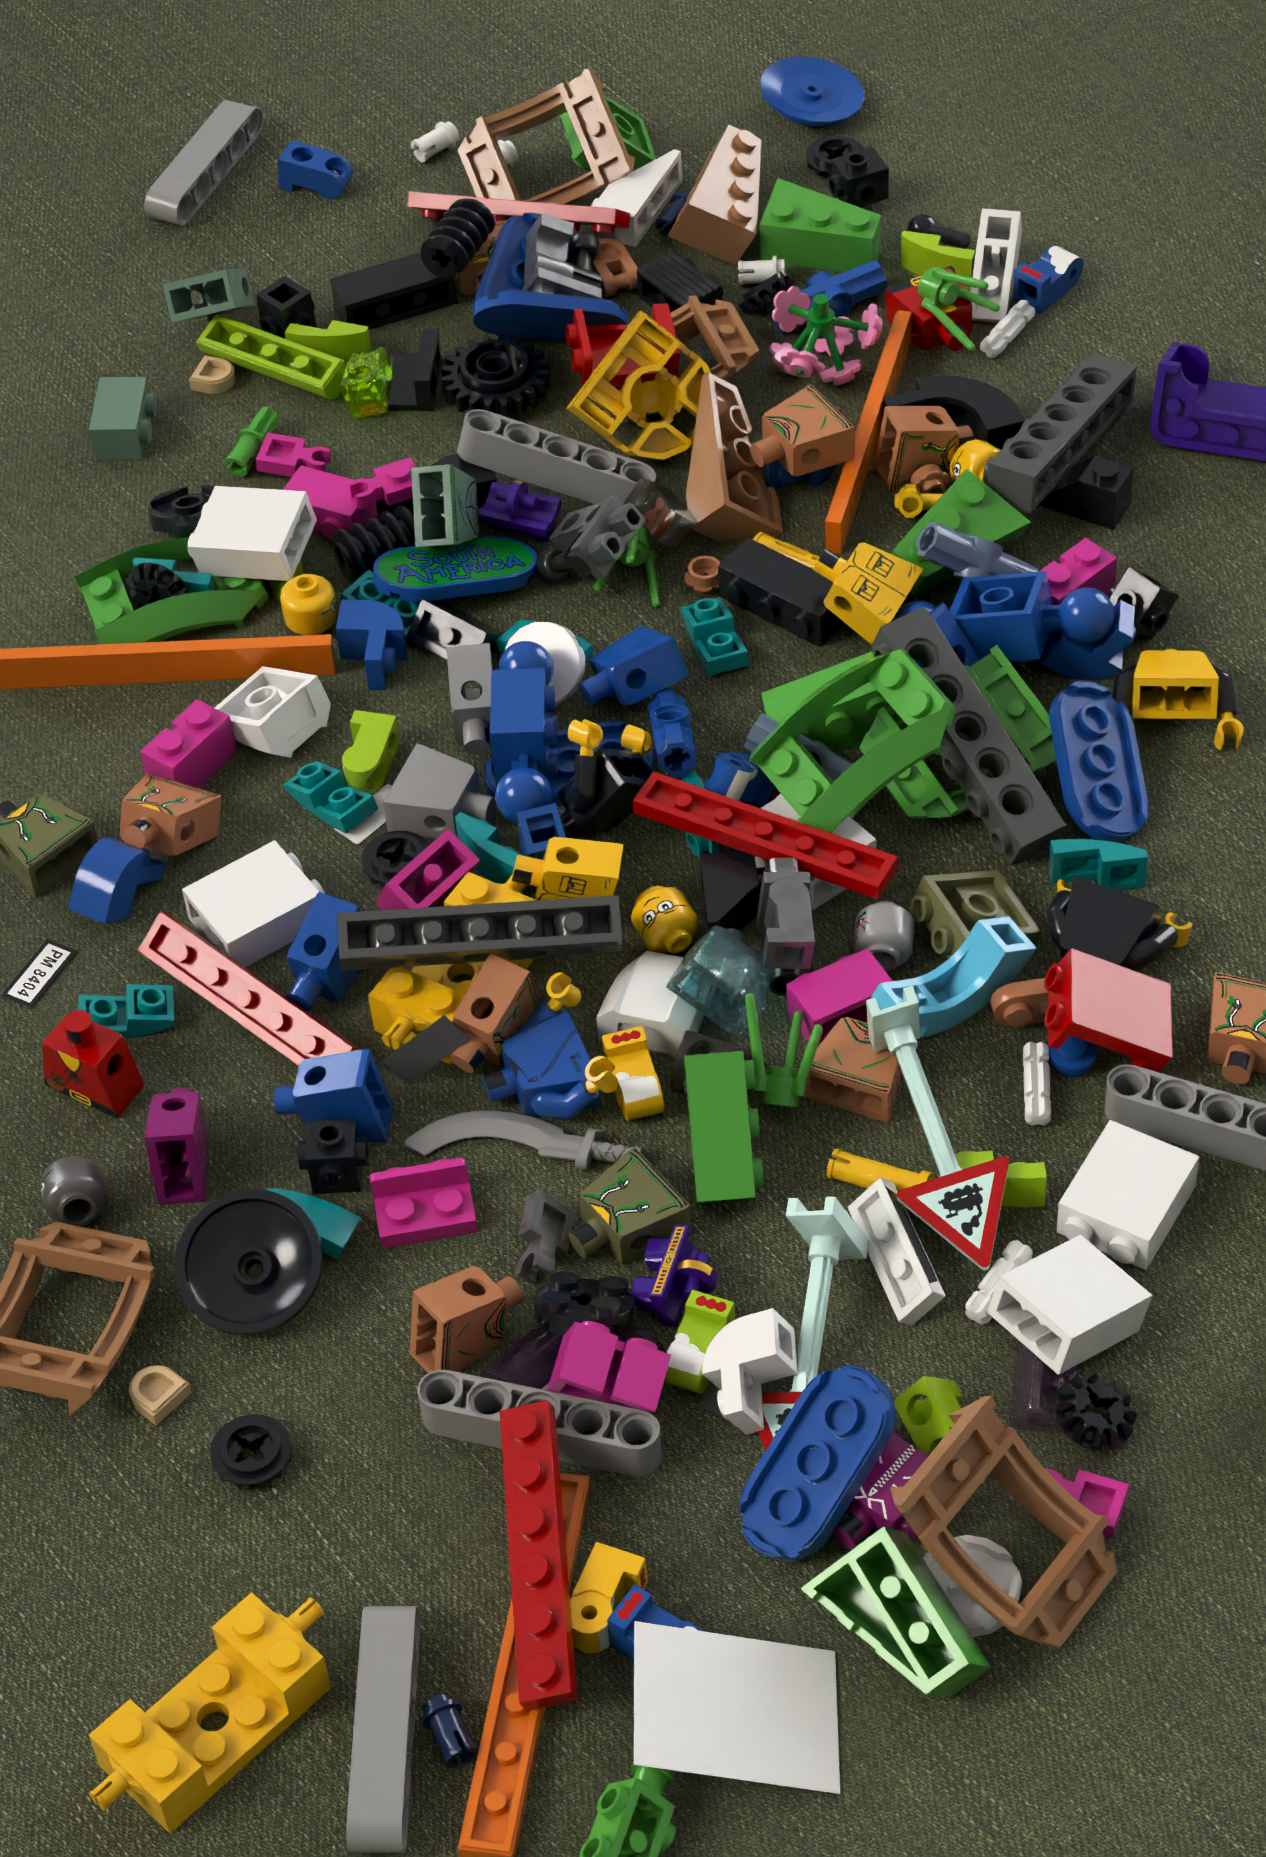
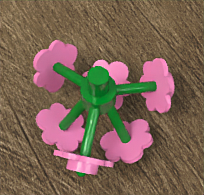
M791 286L787 292L780 291L775 295L773 302L776 309L772 312V319L775 322H779L780 329L785 332L793 331L796 324L801 325L806 319L807 326L794 346L787 342H784L782 345L775 342L770 345L769 350L774 355L772 359L776 366L787 374L802 378L820 377L824 383L832 381L833 385L846 384L855 378V372L862 369L859 359L845 363L842 362L840 357L844 354L845 346H850L854 342V336L850 333L851 330H859L858 339L861 341V348L867 350L869 346L874 345L881 335L882 318L877 315V305L873 303L869 305L868 310L863 312L862 322L850 320L844 316L837 318L835 317L834 310L829 307V298L825 294L815 295L813 297V307L808 310L810 307L809 296L801 293L798 287ZM807 342L804 351H800ZM815 348L818 353L827 352L832 357L834 366L825 370V365L819 362L818 357L812 353L813 349Z

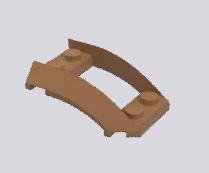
M590 68L583 70V74L567 83L562 82L521 104L487 117L481 116L475 119L477 122L469 138H464L457 151L476 197L521 201L497 141L538 126L565 112H568L591 171L559 187L523 201L568 205L633 171L635 157L628 154L603 93L607 89Z
M696 295L688 297V303L671 312L676 337L680 342L684 344L700 333L718 363L710 369L711 374L727 381L759 357V349L732 303L716 300L715 305L700 303ZM658 412L646 413V415L656 414Z
M54 1222L40 1228L39 1237L33 1240L17 1238L14 1242V1252L0 1283V1386L39 1393L51 1398L68 1400L69 1416L89 1400L121 1355L148 1295L154 1278V1266H152L150 1261V1250L147 1240L61 1222ZM45 1266L54 1267L65 1272H77L101 1277L107 1281L125 1283L115 1309L89 1355L15 1339L34 1299Z
M984 1396L949 1415L955 1423L954 1426L903 1487H890L895 1506L931 1556L968 1596L1015 1635L1052 1648H1060L1117 1574L1113 1551H1106L1103 1530L1108 1525V1521L1103 1515H1095L1083 1506L1049 1474L1030 1452L1014 1428H1006L993 1410L996 1406L994 1399L991 1396ZM989 1473L1026 1511L1066 1543L1065 1547L1021 1604L1010 1597L980 1569L946 1528Z

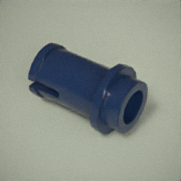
M688 191L675 193L670 199L669 207L656 220L657 230L664 223H667L660 232L663 236L668 237L680 210L687 200Z
M449 1693L438 1694L427 1700L421 1708L423 1712L421 1722L423 1727L431 1729L444 1756L446 1766L449 1768L458 1767L459 1763L456 1759L458 1755L463 1765L475 1758L479 1751L460 1715L462 1711L460 1701L452 1699Z

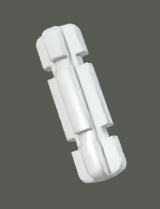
M1020 300L991 330L989 336L983 339L980 343L981 351L985 352L988 358H996L1007 347V344L1011 343L1026 326V323L1035 316V308L1030 306L1027 300Z
M1030 1041L1023 1047L1025 1121L1031 1126L1037 1124L1045 1126L1051 1121L1049 1047L1042 1041L1038 1043Z
M1018 1240L1009 1242L1001 1253L1004 1257L996 1260L978 1285L980 1291L973 1292L966 1302L965 1314L970 1320H975L980 1325L989 1323L992 1316L987 1313L999 1276L1032 1259L1033 1251L1028 1245H1023Z

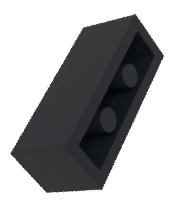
M420 252L330 279L334 309L341 322L367 326L369 330L458 304L455 276L447 280L431 273L423 264Z
M747 538L718 565L720 597L759 616L764 621L771 622L793 633L800 639H805L821 647L845 624L827 609L823 603L833 582L813 571V569L759 542Z

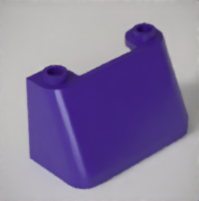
M1173 342L1158 364L1150 419V431L1153 437L1159 443L1167 446L1266 461V388L1208 379L1210 359L1207 353L1201 347Z

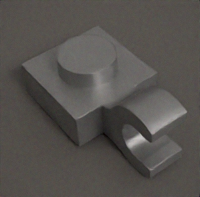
M539 1189L526 1197L518 1234L520 1238L529 1242V1246L519 1259L516 1274L531 1284L535 1283L538 1270L546 1275L551 1274L555 1266V1259L568 1252L570 1244L568 1233L573 1229L576 1215L575 1211Z

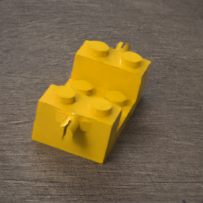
M467 872L445 899L444 906L536 900L521 894L527 884L511 881L512 875L505 884H499ZM534 959L507 961L527 969ZM485 962L414 966L411 971L402 967L390 968L368 995L374 1031L383 1034L382 1040L389 1048L392 1046L394 1050H397L402 1043L406 1044L443 1015L454 1023V1012ZM460 974H467L473 977L471 980L460 983L451 981L453 977ZM452 1053L442 1059V1061L452 1065L453 1062L450 1059Z
M251 1592L212 1626L218 1649L150 1709L144 1712L129 1699L89 1734V1738L99 1766L109 1775L93 1791L89 1792L95 1804L105 1811L112 1802L126 1791L171 1834L331 1689L324 1656L312 1647L302 1635L313 1623L325 1615L321 1606L317 1602L315 1603L313 1598L309 1597L303 1605L287 1618L273 1612ZM220 1712L229 1717L226 1725L217 1731H206L200 1727L203 1719L209 1714Z

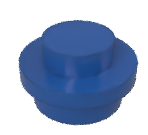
M1069 1037L1059 1049L1049 1047L1051 1063L1060 1074L1067 1077L1084 1075L1096 1061V1045L1077 1037Z

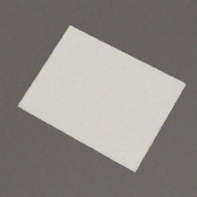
M634 1621V1765L840 1794L835 1651Z

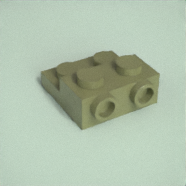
M999 870L925 875L922 877L910 904L913 919L916 922H924L930 931L931 944L934 951L938 954H945L948 959L960 948L978 920L1009 916L1034 945L1041 933Z

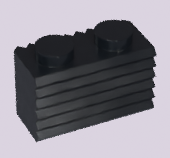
M670 249L667 254L663 253L661 257L657 256L655 261L651 259L649 264L645 263L643 267L639 266L637 269L638 296L645 303H648L650 307H652V304H668L671 313L688 303V297L696 295L700 303L715 305L716 300L722 301L723 288L718 279L713 276L707 277L697 269L691 259H683Z

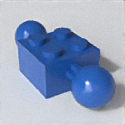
M1047 571L963 578L950 609V613L978 655L979 660L988 655L990 649L997 645L1009 661L1017 664L1040 659L1050 631L1063 630L1074 641L1092 643L1107 635L1113 626L1115 616L1114 607L1108 596L1100 590L1090 587L1076 589L1069 593L1060 605H1053ZM926 601L909 602L897 611L893 621L923 606L929 612L935 609L936 606Z
M520 641L509 646L500 658L498 670H491L490 740L496 783L495 800L500 813L506 819L518 824L516 812L552 804L553 795L550 775L558 774L557 748H550V744L558 743L557 716L549 717V712H555L554 686H548L553 677L554 664L549 652L542 645L532 641Z

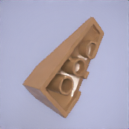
M707 372L702 375L686 490L690 529L719 543L743 541L747 538L753 540L759 532H764L772 537H778L783 534L779 499L774 487H766L761 473L763 467H759L751 455V443L748 434L751 433L752 427L736 386Z

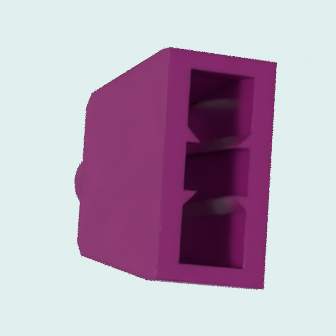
M176 1088L170 1093L156 1094L151 1097L144 1138L158 1204L206 1201L209 1143L201 1096L199 1093L187 1088ZM183 1150L182 1162H186V1165H177L173 1162V1156L176 1152Z

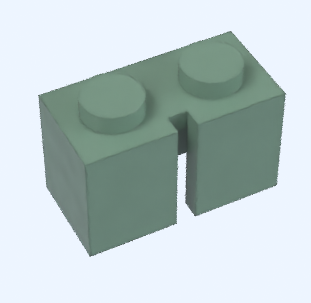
M147 377L99 378L89 425V434L95 460L143 459L145 443H151L152 440L150 418L155 417L157 414L156 394L150 393Z

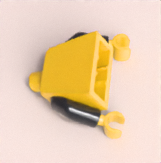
M1165 649L1164 651L1146 650L1141 652L1137 664L1126 668L1115 678L1112 698L1118 704L1122 701L1132 718H1220L1214 737L1215 747L1221 750L1224 743V735H1229L1235 740L1236 749L1239 748L1244 727L1239 720L1233 718L1237 714L1233 681L1228 673L1211 665L1204 652L1177 651L1176 649Z

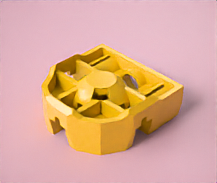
M639 311L566 409L623 454L665 460L689 449L693 445L695 427L686 437L670 423L674 420L673 417L676 413H680L682 407L694 417H697L702 375L711 372L706 362L700 356L690 351L680 340L643 311ZM675 350H678L692 361L679 379L675 375L672 376L667 372L668 369L663 367ZM629 358L640 367L627 376L620 392L608 382L617 374L626 359ZM656 372L653 381L641 382L640 376L642 374ZM586 397H589L591 400H593L596 404H598L600 407H602L605 411H607V412H608L610 415H612L613 417H610L607 413H605L603 410H601L598 406H596L594 403H592V402H591L589 399H587ZM658 412L663 419L657 422H646L645 420L646 413ZM626 415L633 422L637 423L638 426L642 427L628 447L612 436Z

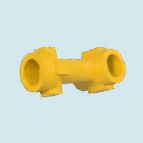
M906 484L905 487L900 489L898 494H895L894 505L895 508H899V511L905 518H915L922 510H929L943 494L921 493L915 484Z

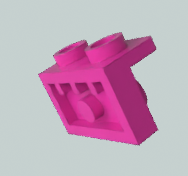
M465 1158L440 1159L433 1163L405 1168L395 1167L370 1175L382 1249L478 1232Z

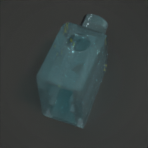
M713 926L687 952L668 981L666 988L730 1034L738 1037L748 1027L745 996L748 993L754 995L758 1016L765 1010L767 969H764L763 957L746 945V937L741 931L734 928L723 929L721 926Z

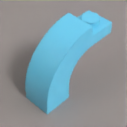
M1009 916L978 920L960 948L942 965L917 978L879 983L871 998H876L878 1006L882 1010L904 1003L903 988L913 986L919 1002L920 1037L932 1036L954 1027L988 1005L992 994L998 988L1011 983L1017 977L1037 948Z

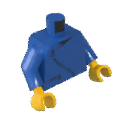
M558 972L550 977L546 985V991L552 998L550 1000L544 999L531 1017L512 1037L502 1043L504 1069L482 1076L485 1093L490 1103L515 1095L524 1115L536 1118L547 1117L571 1120L584 1109L601 1106L600 1090L604 1093H611L617 1089L618 1078L611 1073L614 1071L615 1065L604 1056H597L590 1060L569 1012L562 1013V1006H575L581 999L580 989L571 984L572 979L566 974Z

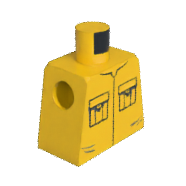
M859 543L848 561L825 548L813 571L833 582L823 601L825 607L866 641L873 644L880 627L893 620L923 569L867 543Z
M553 837L548 841L543 860L517 854L511 881L536 886L535 900L613 896L619 878L623 844Z

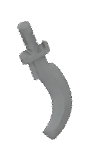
M494 1110L470 1111L447 1116L424 1126L404 1141L405 1146L425 1156L451 1142L466 1138H503L534 1147L538 1150V1155L541 1157L575 1161V1168L589 1170L592 1159L615 1163L635 1147L602 1142L603 1130L589 1128L585 1137L563 1133V1128L546 1120L514 1112ZM635 1147L642 1155L644 1154L642 1147Z

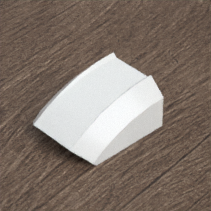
M262 666L219 703L215 709L230 716L235 740L259 751L292 758L293 751L319 728L327 726L331 703L317 675Z
M646 951L628 964L614 980L597 1015L598 1041L602 1042V1035L643 1026L648 1050L667 1053L670 1056L683 1059L685 1055H690L714 989V982L711 980L701 1012L711 979L701 961ZM686 963V968L694 974H696L702 980H704V978L706 977L705 982H703L701 991L699 990L702 983L700 979H698L696 987L693 985H695L697 978L694 979L692 978V976H690L689 982L686 981L688 980L689 972L687 970L685 972L684 978H682L684 966Z

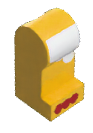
M643 1026L602 1035L603 1056L615 1065L614 1071L611 1072L618 1078V1087L614 1094L618 1106H621L626 1121L663 1113L664 1101L661 1086L648 1051L647 1038Z
M599 1542L595 1543L570 1599L573 1645L578 1650L593 1654L602 1652L610 1646L607 1619L634 1584L645 1589L648 1582L644 1557Z

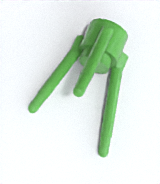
M938 266L928 269L922 275L918 284V294L924 298L921 302V307L932 312L969 351H973L975 345L939 306H950L959 296L997 312L1000 309L997 303L965 290L958 285L962 284L974 288L987 289L989 284L976 278L947 272Z
M641 526L629 541L618 560L628 567H637L642 563L645 565L652 605L658 608L660 606V598L654 564L656 554L650 550L651 534L648 529ZM618 560L615 561L605 577L597 579L594 585L596 592L602 590Z
M748 993L745 996L755 1070L756 1089L753 1090L762 1091L761 1103L799 1107L800 1096H805L807 1078L816 1054L822 1026L816 1024L813 1027L798 1071L795 1068L803 1014L801 1011H796L790 1030L785 1066L770 1065L769 1075L765 1074L755 997L752 993Z

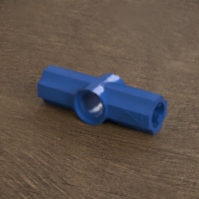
M873 260L834 277L829 272H818L807 281L804 289L800 290V292L807 294L810 298L808 310L813 307V297L815 295L825 294L829 298V307L834 310L835 317H846L854 304L886 291L887 279L884 276L882 266L876 260ZM774 302L770 303L771 316L773 310L776 309L774 306ZM807 319L801 325L796 324L794 329L807 324ZM774 321L775 327H776L782 334L786 333L785 331H782V330L780 329V327H779V322H775V321Z
M672 688L662 689L656 692L652 699L647 701L654 755L657 758L659 769L669 773L670 777H686L688 771L697 765V756L691 732L690 710L686 707L684 697L677 695Z

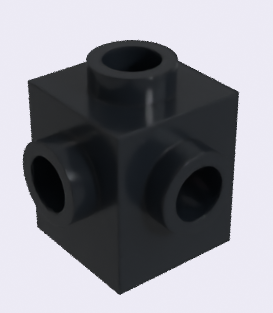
M873 147L832 159V175L828 177L830 192L834 198L860 208L889 199V168Z
M282 277L256 294L260 315L259 325L263 331L285 338V331L290 323L316 328L315 305L311 292L288 277Z
M1131 567L1127 569L1122 579L1112 587L1108 594L1113 607L1120 600L1135 607L1134 627L1136 628V634L1153 639L1155 634L1166 625L1169 619V612L1180 596L1149 574Z
M329 1118L321 1121H307L306 1141L298 1142V1161L300 1170H308L313 1194L361 1192V1166H368V1143L366 1137L358 1138L355 1118Z

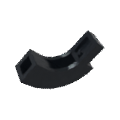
M942 375L917 378L914 391L883 398V415L886 406H941L945 408L957 427L968 425L971 428L974 440L986 441L1000 450L1003 449L1007 439L1013 438L1021 430L1025 422V418L1018 406L1005 393L987 383L966 377Z

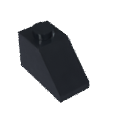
M1093 456L1074 465L1038 506L1114 530L1131 505L1133 467Z
M742 851L700 854L701 884L710 952H716L719 941L723 947L727 945L757 916L765 867L756 868L755 856Z

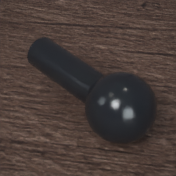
M919 214L913 217L907 227V231L940 235L941 243L963 249L967 248L971 241L968 233L938 226L936 221L926 214Z

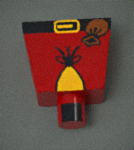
M952 265L943 268L947 272L957 274ZM922 276L886 288V320L892 325L895 313L898 310L912 312V342L922 350H929L946 344L952 351H958L965 347L932 312L921 307V302L924 298L918 294V284ZM958 284L959 287L965 289L962 284ZM958 296L952 305L939 306L963 333L970 338L969 334L972 332V302Z
M75 1010L66 1014L42 1044L45 1085L110 1116L118 1118L144 1087V1082L125 1038L120 1033L92 1021L91 1015L84 1010Z

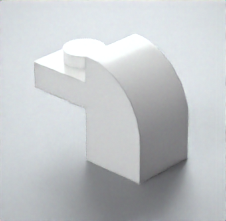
M773 1308L740 1317L727 1324L713 1338L703 1360L702 1374L720 1389L717 1394V1400L723 1417L730 1420L746 1435L764 1430L761 1384L798 1374L794 1328Z

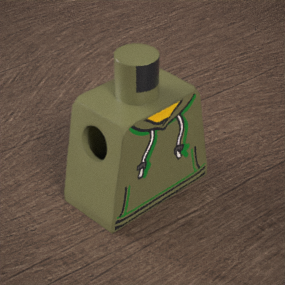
M36 795L21 807L8 800L0 803V856L35 898L80 867L86 854L98 842L94 822L91 819L45 795Z
M634 1147L582 1191L579 1198L584 1224L568 1233L571 1245L582 1258L587 1257L604 1246L619 1263L629 1264L645 1257V1249L650 1238H670L674 1225H688L691 1230L690 1235H692L691 1207Z

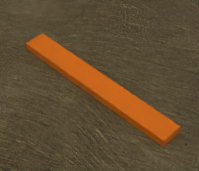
M898 310L895 313L854 434L855 458L846 461L825 520L826 548L833 553L842 554L877 449L883 420V398L895 394L912 343V312Z
M331 634L0 649V690L248 679L262 666L317 676L336 675V660Z
M560 1472L570 1591L591 1481L590 1476ZM512 1599L458 1844L459 1857H515L546 1707L526 1711L519 1703Z

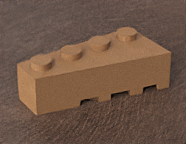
M728 124L708 155L668 237L730 264H737L757 234L762 139L747 130H740Z

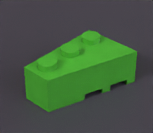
M777 178L760 222L761 260H772L773 256L777 255V259H785L786 265L846 272L873 260L878 261L881 253V215Z
M966 469L890 554L923 569L910 590V593L915 597L952 578L954 574L953 571L938 566L917 555L918 548L916 542L920 531L925 529L930 521L943 524L967 536L973 535L987 539L1006 549L1017 544L1031 521Z
M873 651L761 693L766 715L781 722L799 703L825 683L851 667L873 658ZM868 682L829 708L802 735L813 741L824 743L830 750L860 747L866 732L869 733L877 716V710L883 706L885 709L891 706L871 682Z
M743 1051L685 1055L684 1067L686 1072L696 1201L707 1202L755 1198V1187L764 1186L762 1157L752 1158L751 1138L760 1137L758 1109H748L747 1089H756L754 1061L744 1060Z
M883 1526L800 1588L809 1597L817 1600L838 1618L837 1620L847 1629L854 1631L876 1650L875 1652L926 1695L950 1698L991 1668L906 1532Z

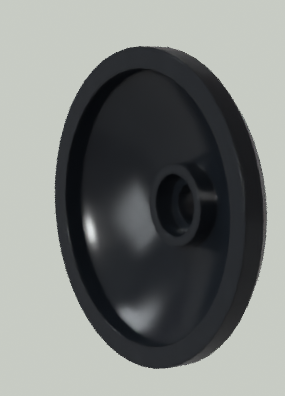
M238 1190L222 1195L205 1205L185 1228L176 1252L175 1273L177 1284L189 1308L198 1318L212 1328L233 1335H259L284 1326L299 1315L308 1305L321 1279L323 1249L315 1225L295 1202L283 1195L268 1190ZM254 1264H263L264 1270L260 1276L255 1278L249 1277V1269Z

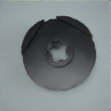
M200 485L202 493L189 494L188 487H181L169 490L153 498L150 502L151 508H148L152 530L174 533L175 539L188 538L191 533H194L201 518L203 505L208 502L215 486Z
M555 1272L550 1275L549 1284L541 1287L535 1293L534 1319L538 1324H540L542 1318L549 1321V1331L561 1336L568 1331L575 1321L579 1323L592 1321L606 1327H613L619 1324V1333H621L633 1324L635 1300L633 1295L628 1292V1281L621 1277L609 1276L600 1280L581 1279L573 1272Z

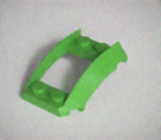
M189 537L164 540L133 548L74 576L81 587L96 627L94 632L101 644L160 642L187 631L215 625L235 624L237 629L245 626L243 619L255 605L259 610L269 598L262 579L214 576L219 590L172 596L135 609L132 598L128 595L129 591L124 580L129 577L133 570L134 557L175 561L192 559L188 553Z
M996 645L990 649L988 655L970 667L966 665L965 669L1032 773L1036 774L1054 762L1056 755L1049 714L1000 648ZM883 706L877 710V716L869 733L866 732L859 747L862 755H865L892 735L908 727L892 707L885 709ZM923 760L908 768L885 786L909 820L953 817L970 810L966 802V794L962 788L947 794ZM993 773L987 775L989 778H995Z
M901 648L867 659L818 688L799 703L751 753L749 761L758 765L800 816L798 819L800 823L832 833L847 816L853 818L870 799L901 773L933 753L939 755L944 750L941 746V741L946 724L952 725L956 707L908 652ZM871 682L908 727L867 752L833 781L799 741L798 737L834 704L859 687Z

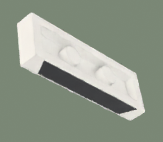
M880 1177L848 1206V1210L855 1224L869 1241L867 1252L898 1322L912 1326L945 1297V1293L905 1206L897 1200L898 1191L894 1183Z

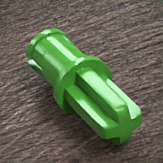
M262 407L249 427L240 430L238 433L237 444L224 461V465H227L226 469L231 474L238 477H244L248 474L258 456L267 432L271 433L278 423L279 415L277 412L272 411L270 407Z

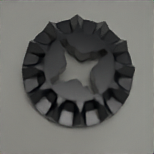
M828 136L818 139L806 151L808 169L815 170L816 176H831L832 159L851 152L864 150V147L855 139L845 136Z
M780 271L742 296L744 302L738 306L743 314H751L774 300L778 292L788 291L791 286H794L796 279L792 272L784 275Z
M146 562L138 564L133 568L126 580L130 587L128 595L139 601L138 608L158 600L189 593L187 586L176 573L156 563ZM155 586H158L157 591L159 592V596L156 595V592L153 589Z
M391 831L381 834L371 840L362 853L363 872L369 876L372 885L383 883L385 886L386 883L430 844L422 836L409 831ZM404 853L405 862H400L398 867H391V863H395L397 858H400L401 854Z
M1096 1373L1088 1378H1081L1076 1375L1069 1383L1062 1386L1055 1400V1415L1063 1432L1080 1446L1096 1451H1108L1123 1445L1133 1432V1425L1137 1413L1132 1411L1130 1407L1131 1395H1122L1117 1390L1116 1381L1105 1383L1099 1380ZM1090 1403L1095 1407L1103 1406L1108 1408L1103 1418L1098 1413L1082 1414L1087 1410Z
M245 1415L226 1423L216 1433L210 1447V1459L212 1467H214L222 1482L230 1481L240 1490L245 1485L252 1484L262 1489L265 1481L272 1477L280 1479L284 1466L287 1463H291L292 1443L288 1431L277 1420L265 1415ZM239 1444L243 1448H248L252 1451L260 1447L263 1460H256L252 1457L244 1460Z

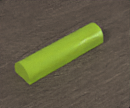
M215 314L196 341L198 349L205 354L226 359L232 364L330 400L337 398L346 384L347 366L344 360L219 314Z

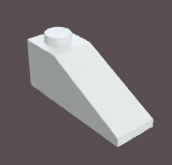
M674 149L610 183L600 197L594 199L591 207L615 208L631 213L629 229L615 228V234L594 232V235L601 239H616L622 244L636 247L682 183L681 151Z
M982 208L972 278L986 281L989 287L987 289L971 287L970 292L997 303L1000 309L996 312L972 302V321L999 323L1008 314L1013 290L1014 269L1018 265L1022 236L1020 211Z

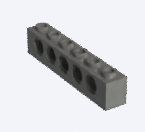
M1092 353L1081 366L1078 365L1074 369L1072 376L1065 383L1059 384L1055 394L1048 401L1042 402L1038 412L1030 420H1025L1021 430L1013 438L1007 439L1003 449L995 457L989 458L983 472V480L987 482V486L1014 508L1031 513L1133 401L1137 366Z
M923 606L881 626L871 646L873 648V656L876 657L901 648L906 650L914 660L921 662L925 666V668H922L923 671L956 707L952 725L946 724L941 741V746L944 748L940 753L942 764L948 776L953 780H957L966 794V802L971 812L977 817L980 816L989 830V838L996 851L1004 854L1011 865L1049 846L1051 840H1057L1066 826L1065 822L927 608ZM956 732L967 734L972 741L961 739ZM979 768L990 770L995 778L983 775ZM1003 805L1014 807L1019 815L1008 813Z
M619 895L337 913L340 971L485 962L491 953L505 960L615 954L620 952L622 945Z

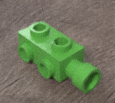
M633 1760L631 1771L634 1777L608 1784L597 1803L598 1813L589 1838L581 1848L579 1857H658L659 1853L664 1852L674 1840L676 1827L670 1822L675 1805L662 1797L665 1786L673 1783L677 1771L634 1765Z

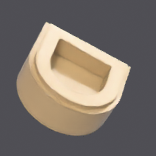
M207 355L203 357L189 379L192 391L207 394L224 393L230 390L236 382L234 366L230 361Z
M161 1365L143 1368L134 1375L129 1385V1393L134 1408L155 1426L192 1393L189 1382L170 1368Z

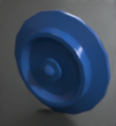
M794 56L778 60L765 69L760 80L762 97L774 110L778 111L788 120L808 127H824L847 121L860 112L865 99L862 84L850 71L834 62L816 57Z

